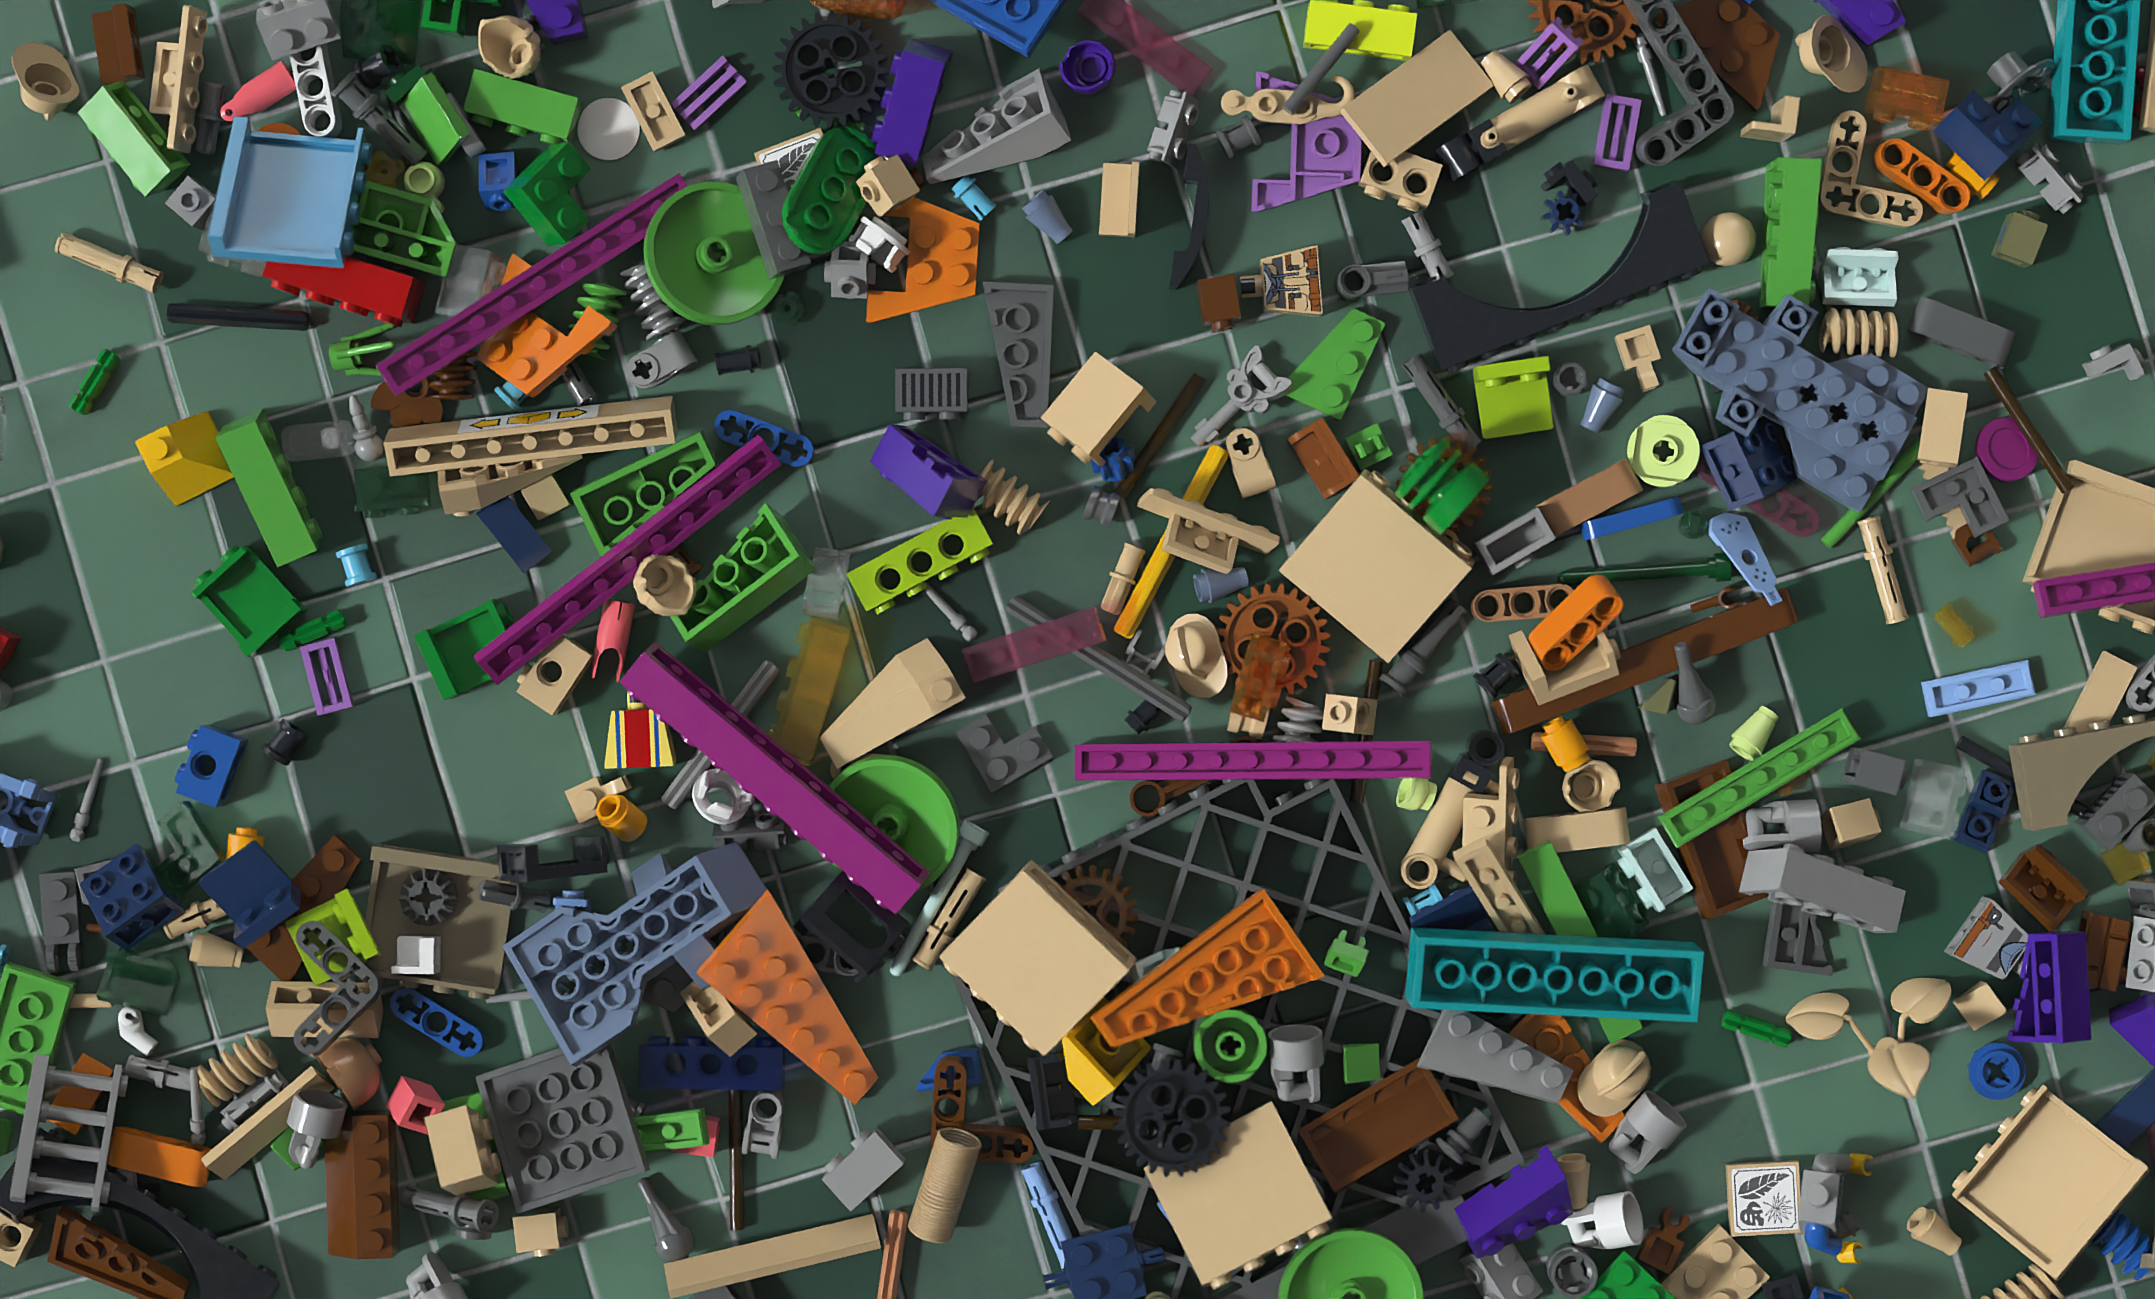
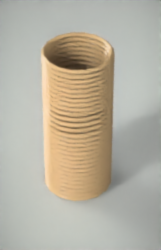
M951 1127L938 1130L908 1223V1228L915 1236L932 1243H946L951 1240L982 1145L973 1134Z

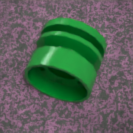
M1445 437L1439 443L1426 449L1404 473L1399 488L1394 493L1401 500L1412 488L1417 495L1408 505L1411 510L1424 500L1427 501L1430 506L1422 520L1440 535L1490 479L1473 462L1458 472L1454 468L1462 453L1458 449L1447 461L1440 455L1450 445V442Z

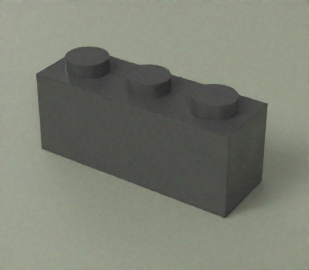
M778 160L743 169L736 177V181L769 280L804 270L811 263L808 252L800 249L791 241L782 222V206L788 191Z

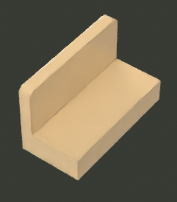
M1783 97L1773 105L1770 123L1752 121L1741 129L1740 137L1784 142L1795 134L1800 98Z
M1132 162V164L1103 163L1099 236L1135 238L1139 162Z

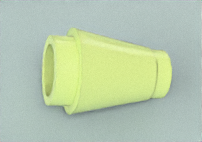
M1761 706L1758 711L1731 735L1733 740L1729 744L1730 747L1743 758L1753 761L1756 756L1762 755L1779 717L1770 709Z

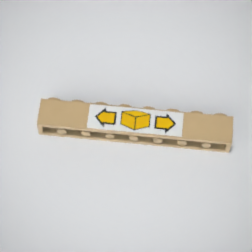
M673 396L391 428L388 430L384 440V448L391 477L676 443L678 426Z

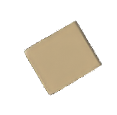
M555 473L520 489L538 521L570 505Z
M1983 981L1978 982L1952 1001L1974 1031L2007 1012L1989 985Z

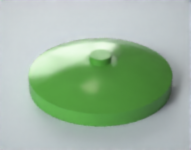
M709 181L687 186L669 197L659 207L649 223L644 240V262L650 282L660 298L672 310L691 321L706 325L722 326L746 320L764 308L773 299L782 284L784 276L772 280L768 278L737 185Z
M876 755L852 763L832 781L829 787L930 872L916 891L933 883L946 870L959 844L960 817L957 805L949 789L930 769L905 757ZM832 863L833 866H834V867L839 871V873H840V872L842 871V869L839 868L835 863Z
M1341 1228L1328 1231L1310 1240L1297 1251L1283 1273L1278 1299H1423V1289L1415 1266L1405 1252L1393 1241L1370 1230Z

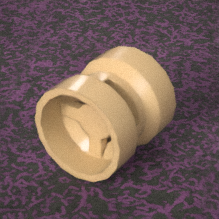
M1235 697L1227 731L1239 733L1240 731L1248 732L1250 737L1261 740L1268 720L1270 706L1261 703L1252 705L1246 699Z

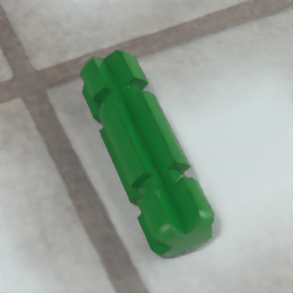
M103 349L96 359L98 361L97 365H92L78 388L80 390L79 394L75 393L69 402V407L82 415L88 414L93 406L91 401L94 398H98L111 377L109 372L115 370L121 358L116 353L108 349Z
M342 610L332 611L326 614L325 618L323 616L295 627V631L288 630L279 634L280 646L284 652H290L299 648V644L306 645L331 634V630L336 632L347 627V618Z
M1730 1009L1725 1011L1721 1025L1725 1029L1734 1032L1739 1030V1033L1765 1042L1770 1040L1772 1044L1783 1048L1788 1047L1792 1037V1031L1779 1025L1774 1027V1024L1748 1015L1743 1017L1741 1013Z

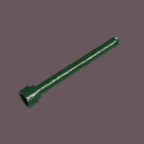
M1714 553L1713 557H1707L1706 561L1562 571L1558 574L1557 579L1560 584L1577 585L1595 574L1606 576L1610 582L1707 575L1708 579L1715 578L1716 582L1731 581V560L1726 553Z

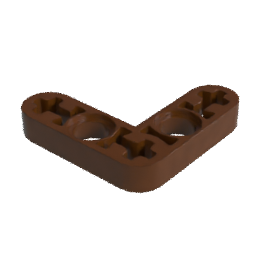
M956 1055L942 1057L937 1062L934 1076L931 1148H933L938 1130L951 1127L967 1131L974 1136L987 1135L991 1138L993 1145L986 1151H979L977 1161L1023 1163L1029 1160L1033 1154L1034 1141L1027 1129L1012 1126L964 1123L967 1065L962 1058ZM948 1066H955V1072L961 1073L955 1075L953 1089H946L948 1076L946 1073H942L947 1071ZM947 1098L954 1099L959 1105V1110L952 1115L944 1114L939 1108V1103ZM998 1136H1003L1002 1152L997 1151ZM1015 1138L1022 1139V1144L1027 1146H1023L1021 1152H1015L1014 1146L1004 1144H1014Z

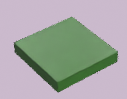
M432 72L419 79L399 106L437 166L446 163L470 134V131Z

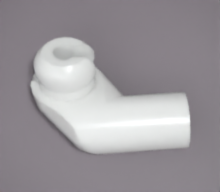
M134 1006L124 1007L118 1015L120 1036L148 1056L154 1050L158 1041L144 1032L141 1012Z

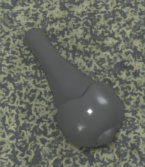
M1681 641L1674 646L1679 665L1678 695L1675 697V709L1682 721L1688 724H1701L1711 719L1714 715L1716 700L1712 690L1705 686L1693 665L1688 643Z
M648 1177L640 1179L636 1185L648 1206L656 1240L653 1246L657 1255L665 1262L688 1258L695 1248V1238L690 1227L683 1226L660 1200Z

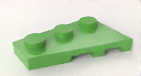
M1353 308L1287 378L1294 383L1292 391L1284 396L1341 421L1386 323Z

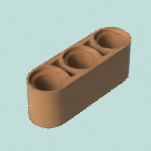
M1625 458L1548 498L1535 507L1539 508L1554 536H1557L1641 492L1643 488L1628 459Z
M1550 584L1483 590L1473 595L1470 601V611L1477 620L1483 622L1546 618L1554 610L1550 604L1551 594L1555 590H1561L1568 597L1573 592V589L1565 584ZM1520 593L1528 594L1532 600V606L1526 613L1518 612L1514 606V599ZM1484 596H1490L1496 602V610L1491 616L1482 615L1478 609V603Z

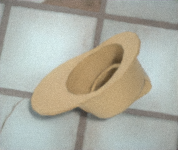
M1831 15L1820 16L1814 22L1811 29L1796 37L1795 42L1799 47L1800 60L1807 71L1816 75L1826 76L1838 89L1848 93L1859 91L1865 85L1868 76V64L1865 54L1836 17Z
M29 42L21 44L14 50L12 64L20 83L22 101L28 108L42 113L45 119L50 121L56 113L63 111L68 103L77 99L80 92L78 84L68 62L55 48L43 43Z
M1186 614L1177 619L1170 628L1165 644V655L1168 662L1173 666L1181 687L1186 692L1198 698H1210L1220 693L1226 685L1228 677L1227 662L1215 625L1207 617L1199 614Z
M1624 1039L1605 1046L1579 1076L1577 1092L1584 1108L1593 1115L1602 1117L1613 1116L1624 1110L1641 1093L1650 1079L1651 1066L1647 1054L1636 1043Z

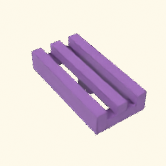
M1559 17L1545 29L1514 63L1529 75L1528 80L1538 90L1584 42L1582 38L1578 37L1575 39L1571 35L1573 30L1569 26L1564 29L1560 25L1563 21ZM1554 32L1558 38L1531 67L1526 65L1525 62ZM1564 42L1568 48L1539 77L1536 74L1537 70Z
M721 56L670 104L696 132L748 83L725 57ZM724 68L726 70V72L717 81H715L705 92H703L692 104H690L686 109L682 107L683 104H685L695 93H697L721 69ZM733 77L736 82L694 120L691 115Z
M1611 94L1604 96L1592 166L1618 169L1624 172L1629 171L1642 100ZM1612 103L1617 104L1608 159H1603ZM1626 105L1632 107L1622 162L1615 160Z
M337 638L300 646L317 715L354 707ZM326 647L330 649L343 702L340 703L329 666ZM317 650L331 703L329 706H325L311 651Z

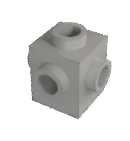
M845 241L840 247L832 251L831 261H825L824 281L831 283V297L867 299L868 285L875 284L876 263H869V255L856 246L857 242Z

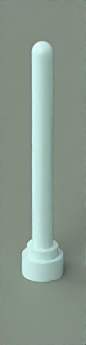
M964 820L962 823L956 853L941 875L890 966L892 975L900 976L903 974L924 937L926 929L933 921L971 851H976L978 846L982 847L989 833L981 827L967 820Z

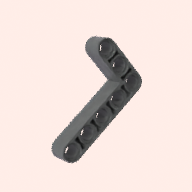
M1623 0L1687 103L1643 133L1634 145L1636 158L1640 162L1652 166H1663L1725 125L1733 116L1734 105L1670 0ZM1657 8L1664 14V22L1659 28H1655L1651 23L1652 12ZM1675 39H1679L1683 45V51L1678 58H1673L1670 54V45ZM1694 69H1697L1701 73V82L1693 89L1688 82V77ZM1716 99L1719 102L1720 111L1716 117L1711 118L1707 113V106L1712 100ZM1686 119L1690 124V132L1687 137L1681 139L1678 135L1677 127L1682 120ZM1657 139L1661 145V151L1656 158L1651 159L1647 152L1648 146L1653 140Z

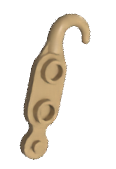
M1332 75L1331 80L1339 83L1344 90L1343 99L1338 103H1327L1310 94L1292 116L1282 106L1294 91L1261 89L1253 96L1246 97L1240 91L1230 90L1223 95L1221 108L1230 116H1237L1244 111H1248L1253 117L1262 122L1302 125L1325 117L1341 116L1340 110L1354 99L1355 94L1349 80L1343 76Z

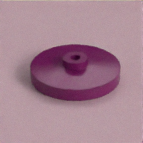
M2012 418L1995 419L1986 424L1977 435L1975 454L1985 473L1990 477L2002 482H2013L2027 476L2036 466L2038 457Z

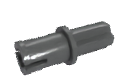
M204 82L200 112L196 113L195 116L200 117L195 149L199 153L212 155L216 149L220 121H225L221 117L220 110L224 104L227 86Z
M483 880L478 887V898L480 900L507 905L510 910L522 908L545 913L548 907L543 906L542 903H550L549 891L522 887L519 882L506 884Z

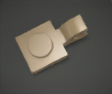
M1650 325L1616 335L1614 339L1625 371L1636 368L1642 393L1656 389L1659 383L1651 363L1659 361L1661 357Z
M627 775L605 785L602 784L600 777L597 776L564 792L580 824L597 816L596 808L603 797L609 794L618 795L631 789L632 786Z

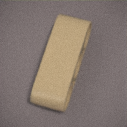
M1626 807L1523 819L1527 850L1547 840L1551 842L1556 853L1630 843Z

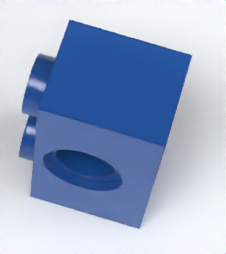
M201 725L199 730L195 729L187 745V749L191 750L187 763H182L176 773L175 783H178V787L175 793L215 808L224 806L249 739L211 725ZM206 755L212 756L216 762V769L211 775L202 769V760Z

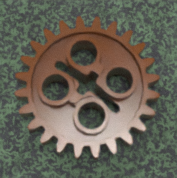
M1566 0L1527 1V5L1537 8V11L1528 16V20H1539L1540 24L1533 30L1534 34L1544 32L1556 19V9L1564 8L1571 13V24L1561 26L1564 29L1569 26L1573 30L1571 35L1575 39L1578 37L1582 38L1584 42L1566 62L1570 61L1574 54H1577L1580 65L1586 62L1588 55H1591L1594 64L1600 62L1601 52L1608 59L1614 57L1613 46L1620 51L1626 48L1623 37L1630 40L1636 37L1630 26L1639 27L1623 0H1616L1613 3L1604 0H1590L1589 5L1596 9H1591L1587 13L1582 12L1583 5L1576 3L1582 0H1573L1575 2ZM1597 9L1613 11L1616 13V17L1612 18ZM1591 20H1599L1605 25L1606 31L1604 36L1596 37L1590 32L1589 22ZM1553 32L1542 46L1550 42L1553 43L1558 36ZM1563 42L1552 55H1556L1561 49L1565 51L1568 46Z
M1269 581L1265 583L1264 592H1259L1255 585H1251V596L1247 597L1240 591L1238 593L1239 605L1231 601L1227 603V607L1232 614H1221L1219 617L1222 622L1227 624L1226 627H1217L1216 630L1218 635L1224 637V640H1220L1222 649H1225L1224 656L1226 662H1230V665L1227 667L1228 675L1234 672L1238 674L1235 682L1236 686L1245 680L1249 682L1247 693H1251L1258 686L1261 687V696L1263 698L1267 695L1268 689H1274L1276 697L1280 698L1282 688L1286 687L1288 692L1294 695L1295 683L1298 682L1304 688L1308 687L1305 677L1307 674L1317 679L1319 674L1314 665H1326V660L1319 653L1330 652V646L1321 643V640L1331 637V632L1320 630V627L1324 626L1328 619L1327 617L1316 618L1315 615L1319 612L1321 606L1314 605L1309 607L1308 603L1311 598L1309 595L1299 599L1297 597V586L1290 593H1286L1284 582L1279 584L1277 591H1272ZM1268 608L1274 614V620L1267 625L1259 624L1254 618V612L1257 609ZM1287 611L1288 616L1279 632L1278 638L1282 644H1274L1264 668L1261 669L1258 667V663L1267 645V639L1263 636L1272 635L1281 613ZM1298 622L1303 624L1307 634L1298 640L1289 637L1286 628L1291 623ZM1245 640H1252L1259 646V652L1253 657L1244 656L1240 652L1239 645ZM1277 655H1286L1290 658L1292 666L1287 671H1277L1272 665L1273 658Z

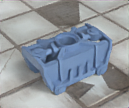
M0 773V790L4 791L9 799L7 807L0 811V839L3 846L13 849L18 848V845L29 846L39 844L58 794L42 789L41 784L38 783L39 781L35 779H24L23 782ZM24 796L33 800L48 802L46 807L39 806L32 809L26 806L27 801L18 797ZM28 815L31 822L38 826L37 833L19 827L14 816Z

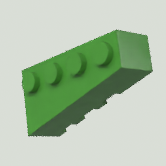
M1778 157L1766 165L1759 308L1774 309L1786 294L1791 295L1809 306V302L1814 301L1816 287L1815 281L1811 280L1812 266H1815L1817 260V246L1814 243L1819 220L1818 198L1822 159Z

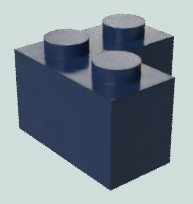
M1973 90L1933 132L1985 181L2043 121L2018 97L1999 114Z

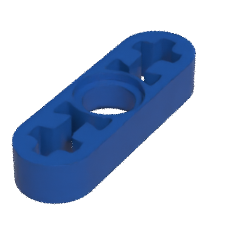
M725 410L715 419L714 430L716 435L728 443L739 447L745 445V443L741 442L745 435L732 432L730 436H726V429L721 427L723 420L730 421L731 417L734 416L737 417L736 424L741 427L748 428V421L754 423L748 433V442L754 438L758 430L762 428L770 429L775 437L773 445L769 447L773 454L780 446L782 433L788 435L784 441L785 443L796 446L798 441L804 442L803 448L808 451L806 457L800 456L797 461L792 460L793 454L791 452L781 449V456L775 455L780 462L794 467H803L809 464L814 457V446L803 435L735 410Z
M1680 496L1582 522L1579 525L1583 540L1585 541L1684 514Z
M402 987L393 993L390 999V1008L396 1017L459 1056H474L484 1047L485 1034L478 1025L418 988ZM411 994L414 997L412 1003L420 1009L424 1007L425 1003L430 1005L422 1014L420 1022L415 1019L420 1012L413 1008L406 1011L401 1009L403 1003L399 1000L400 996L405 998ZM438 1011L446 1016L447 1026L443 1031L438 1032L430 1028L428 1018L432 1012ZM455 1021L460 1024L456 1029L459 1033L466 1035L472 1032L475 1034L473 1041L477 1043L476 1047L471 1045L467 1049L461 1046L463 1044L462 1038L455 1034L451 1036V1040L445 1037L454 1028Z

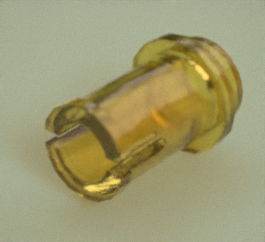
M1950 602L1931 616L1952 639L1950 642L1952 646L1956 644L1961 649L1977 636L1973 631L1975 627L1973 625L1968 626L1951 606Z

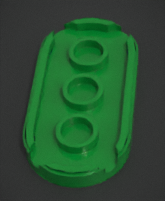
M844 126L831 129L823 134L815 143L783 203L782 222L784 229L791 241L806 252L826 254L840 247L849 237L867 203L856 181L866 173L864 167L878 157L875 154L876 146L874 142L861 130Z

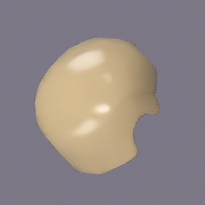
M1725 212L1713 216L1702 229L1701 239L1710 261L1720 266H1734L1746 262L1756 250L1757 234L1753 224L1738 213Z
M1589 759L1576 769L1567 772L1562 785L1563 795L1567 803L1579 812L1586 813L1596 812L1610 806L1616 791L1620 789L1617 771L1606 762Z

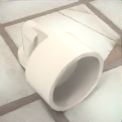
M1630 1191L1598 1196L1595 1202L1587 1203L1586 1207L1573 1209V1214L1561 1223L1562 1225H1567L1573 1243L1579 1248L1590 1247L1610 1250L1639 1245L1643 1238L1641 1210L1635 1196ZM1595 1220L1596 1229L1586 1230L1583 1222Z

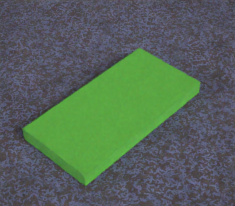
M12 962L5 964L0 980V1108L24 1115L34 1055H49V1065H54L77 983Z

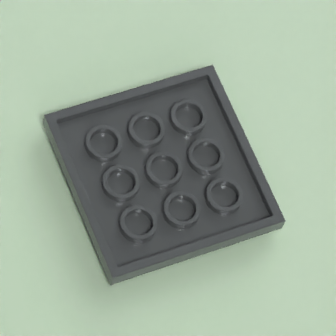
M611 1044L577 1067L571 1066L562 1049L558 1048L475 1077L517 1214L650 1170Z

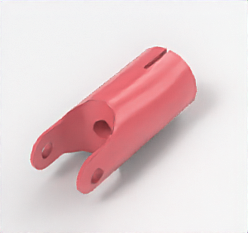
M283 60L245 83L235 94L234 98L221 107V117L226 121H233L234 116L243 117L246 114L263 112L296 90L293 72Z
M611 599L603 603L592 660V678L595 677L600 654L605 649L614 648L619 656L616 682H619L624 669L636 604Z

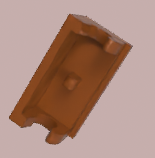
M1323 417L1287 439L1324 499L1351 484L1359 477Z

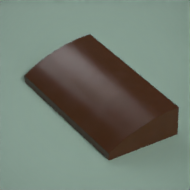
M1722 760L1655 784L1654 787L1663 812H1667L1731 774L1728 761ZM1745 808L1687 843L1677 847L1687 879L1693 887L1692 893L1702 919L1716 918L1769 896L1768 893H1754L1750 896L1739 892L1748 851H1754L1747 850L1743 846V839L1748 837Z
M1420 1058L1298 1129L1336 1194L1460 1122L1431 1071L1416 1067Z

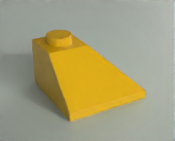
M209 411L168 424L135 441L151 475L175 507L234 478L215 439L219 431Z
M1104 996L1062 1038L1068 1080L1092 1106L1116 1089L1152 1048L1143 1038L1115 1047L1109 1045L1090 1018L1109 1003Z

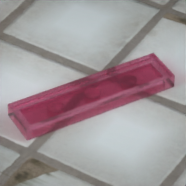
M1085 0L1077 10L1080 15L1182 93L1187 92L1193 97L1213 70L1123 0Z
M1093 606L971 645L961 650L972 682L975 683L1104 642L1107 639L1097 609Z

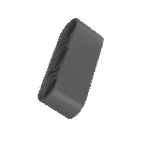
M1920 297L1907 329L1908 333L2000 369L2004 368L2017 336L2016 333L2004 327L1924 297Z

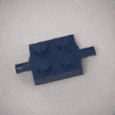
M1131 1224L1060 1241L1065 1259L1064 1270L1044 1274L1043 1279L1044 1282L1058 1279L1045 1283L1046 1290L1067 1285L1073 1293L1074 1299H1134L1148 1295L1143 1277L1144 1265L1165 1261L1164 1254L1150 1257L1151 1255L1163 1253L1162 1246L1141 1251L1134 1241Z

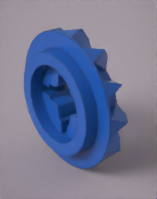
M1986 1043L1985 1046L1974 1051V1055L1968 1064V1080L1976 1092L1989 1099L2002 1100L2009 1098L2019 1091L2025 1081L2026 1066L2022 1056L2016 1049L2004 1043ZM1988 1061L1996 1065L2003 1062L2004 1065L2001 1071L2007 1080L2005 1081L1996 1076L1990 1080L1988 1076L1991 1071L1986 1062Z

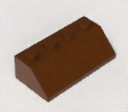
M388 1110L346 1111L339 1136L332 1139H324L328 1254L352 1259L393 1258L400 1252L396 1121Z

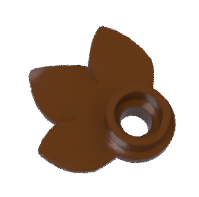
M431 375L421 380L422 389L420 391H413L409 388L398 396L393 394L384 381L378 386L371 399V408L391 410L390 416L393 428L417 426L421 420L426 424L440 423L443 414L442 401L436 398H429L436 395L433 389L429 387V383L433 382Z

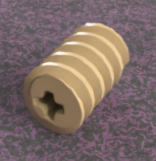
M1829 308L1824 315L1819 333V347L1822 353H1824L1827 343H1831L1834 354H1838L1842 344H1846L1848 355H1852L1856 345H1860L1863 356L1867 355L1870 346H1874L1877 357L1881 356L1884 347H1888L1890 357L1894 358L1898 349V324L1892 312H1886L1881 317L1878 311H1872L1867 317L1864 310H1857L1853 316L1849 309H1843L1839 315L1837 309Z
M992 459L980 474L981 477L987 480V483L978 499L984 496L982 504L984 510L994 504L996 505L994 511L995 518H999L1007 513L1005 525L1008 527L1018 521L1017 533L1021 535L1031 529L1050 501L1039 506L1038 502L1041 494L1038 492L1029 498L1026 497L1029 486L1025 484L1019 489H1015L1017 481L1015 475L1004 481L1003 478L1006 470L1004 467L993 473L994 460Z
M246 1034L244 1036L247 1044L245 1048L236 1041L232 1044L235 1052L233 1056L224 1049L221 1051L222 1063L212 1057L208 1059L211 1067L210 1071L202 1065L197 1067L200 1077L198 1078L200 1088L213 1106H220L221 1099L225 1101L231 1099L233 1092L239 1093L243 1091L245 1084L251 1085L255 1083L256 1075L259 1077L267 1075L268 1067L271 1069L278 1067L275 1055L263 1040H256L250 1034Z
M2034 1264L2028 1267L2030 1277L2023 1272L2017 1273L2019 1285L2009 1279L2005 1281L2007 1293L1997 1287L1992 1291L1994 1299H2050L2051 1294L2059 1299H2065L2054 1278ZM1983 1295L1980 1299H1990V1298H1989L1988 1296H1986V1295Z

